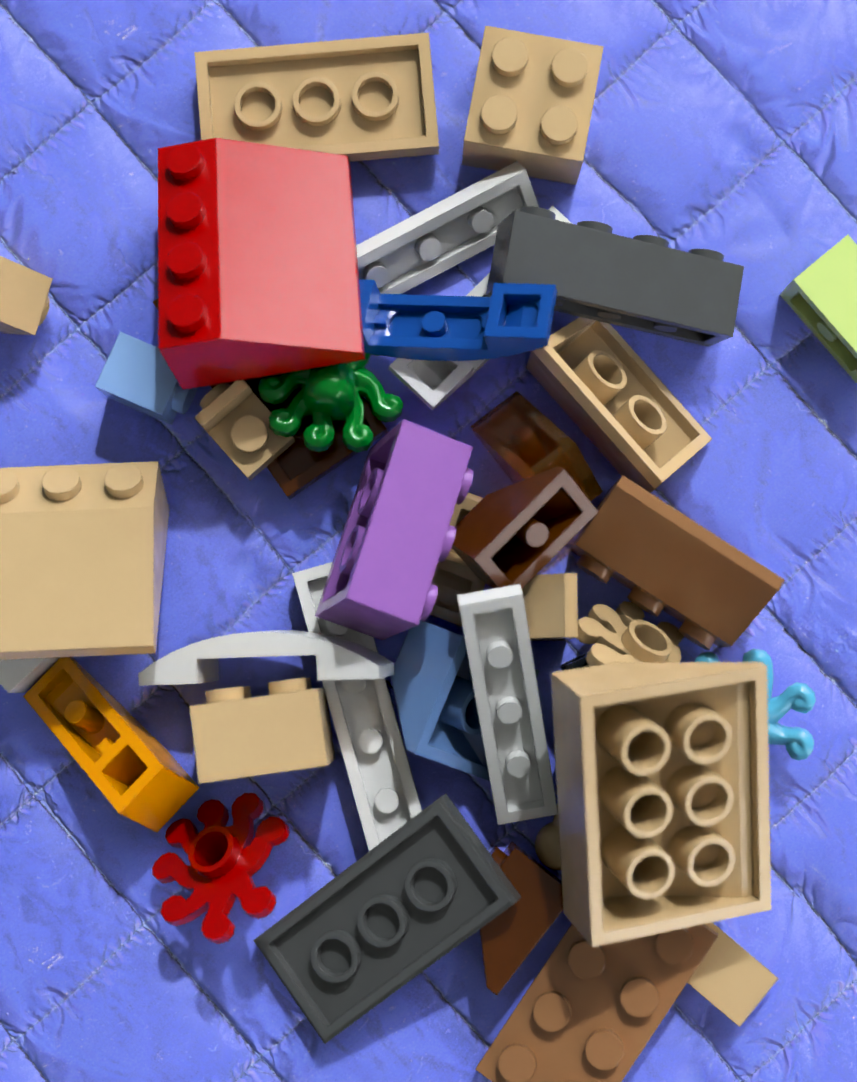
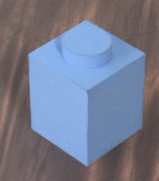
M121 331L95 385L107 398L172 425L177 412L181 414L187 412L197 391V388L182 390L158 347Z

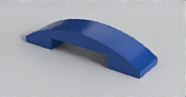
M359 279L365 353L413 360L470 361L512 356L548 346L557 296L555 284L494 283L491 297L380 294L375 280Z

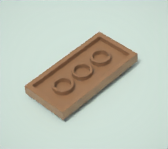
M571 924L475 1070L492 1082H622L717 939L718 933L706 924L591 947L574 925Z

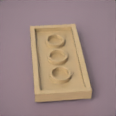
M429 32L194 52L201 140L223 138L347 155L350 162L439 154Z

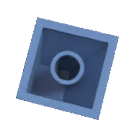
M420 620L417 626L409 629L394 664V675L391 676L406 750L490 781L465 638L462 635ZM535 669L536 678H537V676H538V674H539V670Z

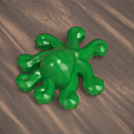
M365 353V360L287 372L281 376H264L259 380L258 385L260 397L267 403L274 405L284 402L295 389L302 388L293 398L288 408L272 411L269 416V428L275 435L290 437L296 435L305 416L311 415L313 424L306 428L303 438L304 445L309 450L316 452L328 450L333 444L335 431L332 421L339 420L345 421L342 442L347 449L362 452L367 451L372 446L373 432L368 426L363 424L364 405L360 396L367 399L372 414L378 420L385 423L395 421L401 416L403 402L399 396L385 393L382 384L376 376L366 369L371 355H375Z

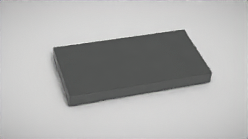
M444 794L253 941L325 1044L521 898V895L448 795Z

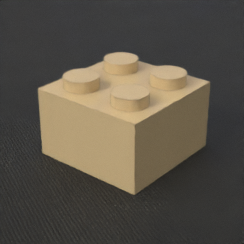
M485 25L464 136L462 165L499 171L518 161L527 170L529 177L576 185L584 160L604 46Z
M303 677L268 682L269 695L252 697L250 686L205 691L206 704L189 706L199 784L323 767L331 764L336 759L329 706L324 688L312 689L311 678Z

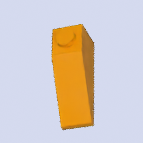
M60 657L23 696L119 814L157 833L200 788L168 750L73 657Z

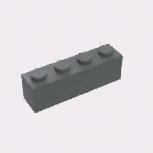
M533 206L514 210L498 224L486 295H492L494 283L555 284L557 296L554 311L707 347L733 337L744 266L723 261L724 255L720 252L709 249H692L688 252L668 248L669 242L661 237L637 235L632 239L612 234L613 228L607 224L596 221H580L575 225L555 220L556 215L554 212Z

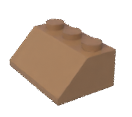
M623 475L608 490L597 507L599 512L586 524L570 551L580 556L576 565L585 573L604 584H607L611 577L631 589L627 599L655 617H658L662 610L682 623L678 630L680 634L706 650H710L713 643L718 647L732 646L778 592L785 579Z

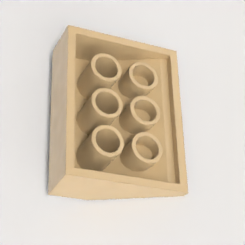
M158 461L0 468V660L156 653L169 520V505Z
M762 662L608 663L552 672L551 686L563 913L589 945L597 947L771 910L767 665Z

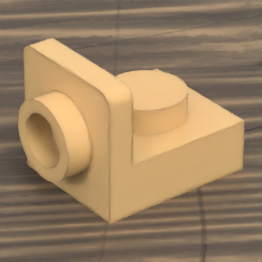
M244 380L235 381L232 385L228 382L218 384L199 403L203 410L195 416L196 421L250 481L296 442L292 436H278L270 430L269 416L271 412L253 393L250 386Z

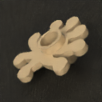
M624 601L616 611L604 604L593 605L588 612V617L585 616L578 620L577 640L585 644H594L586 655V661L590 667L608 663L680 662L682 657L678 644L683 639V635L678 632L679 629L675 625L668 622H660L656 626L644 621V611L632 602Z

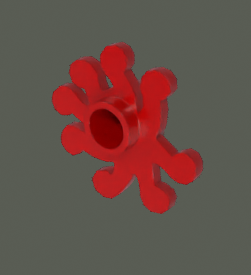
M244 793L236 798L231 809L233 825L226 826L229 820L228 809L219 800L211 799L204 802L198 809L197 818L204 825V830L198 833V829L191 820L184 818L173 822L166 830L165 838L172 847L183 848L188 855L191 865H186L176 853L168 852L161 855L155 861L152 867L153 876L162 884L176 881L183 888L193 892L188 899L180 895H172L163 902L161 915L168 924L181 926L195 920L207 911L202 922L201 931L210 942L222 944L228 942L234 935L235 925L228 918V915L236 898L240 900L241 907L252 918L261 919L273 911L276 905V896L267 886L256 888L251 876L261 869L268 859L273 846L285 842L290 832L288 825L279 817H268L257 827L253 839L254 820L263 811V801L255 793Z

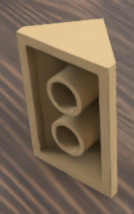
M579 317L551 334L548 346L533 350L530 353L526 366L528 371L618 473L650 493L712 440L709 434L609 323Z

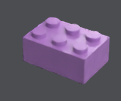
M403 419L369 449L315 614L316 617L382 641L417 626L420 620L426 621L434 607L438 593L437 585L431 584L438 561L443 562L447 558L455 539L456 528L449 525L455 504L460 505L464 501L473 480L474 472L472 469L467 468L473 449L472 446Z

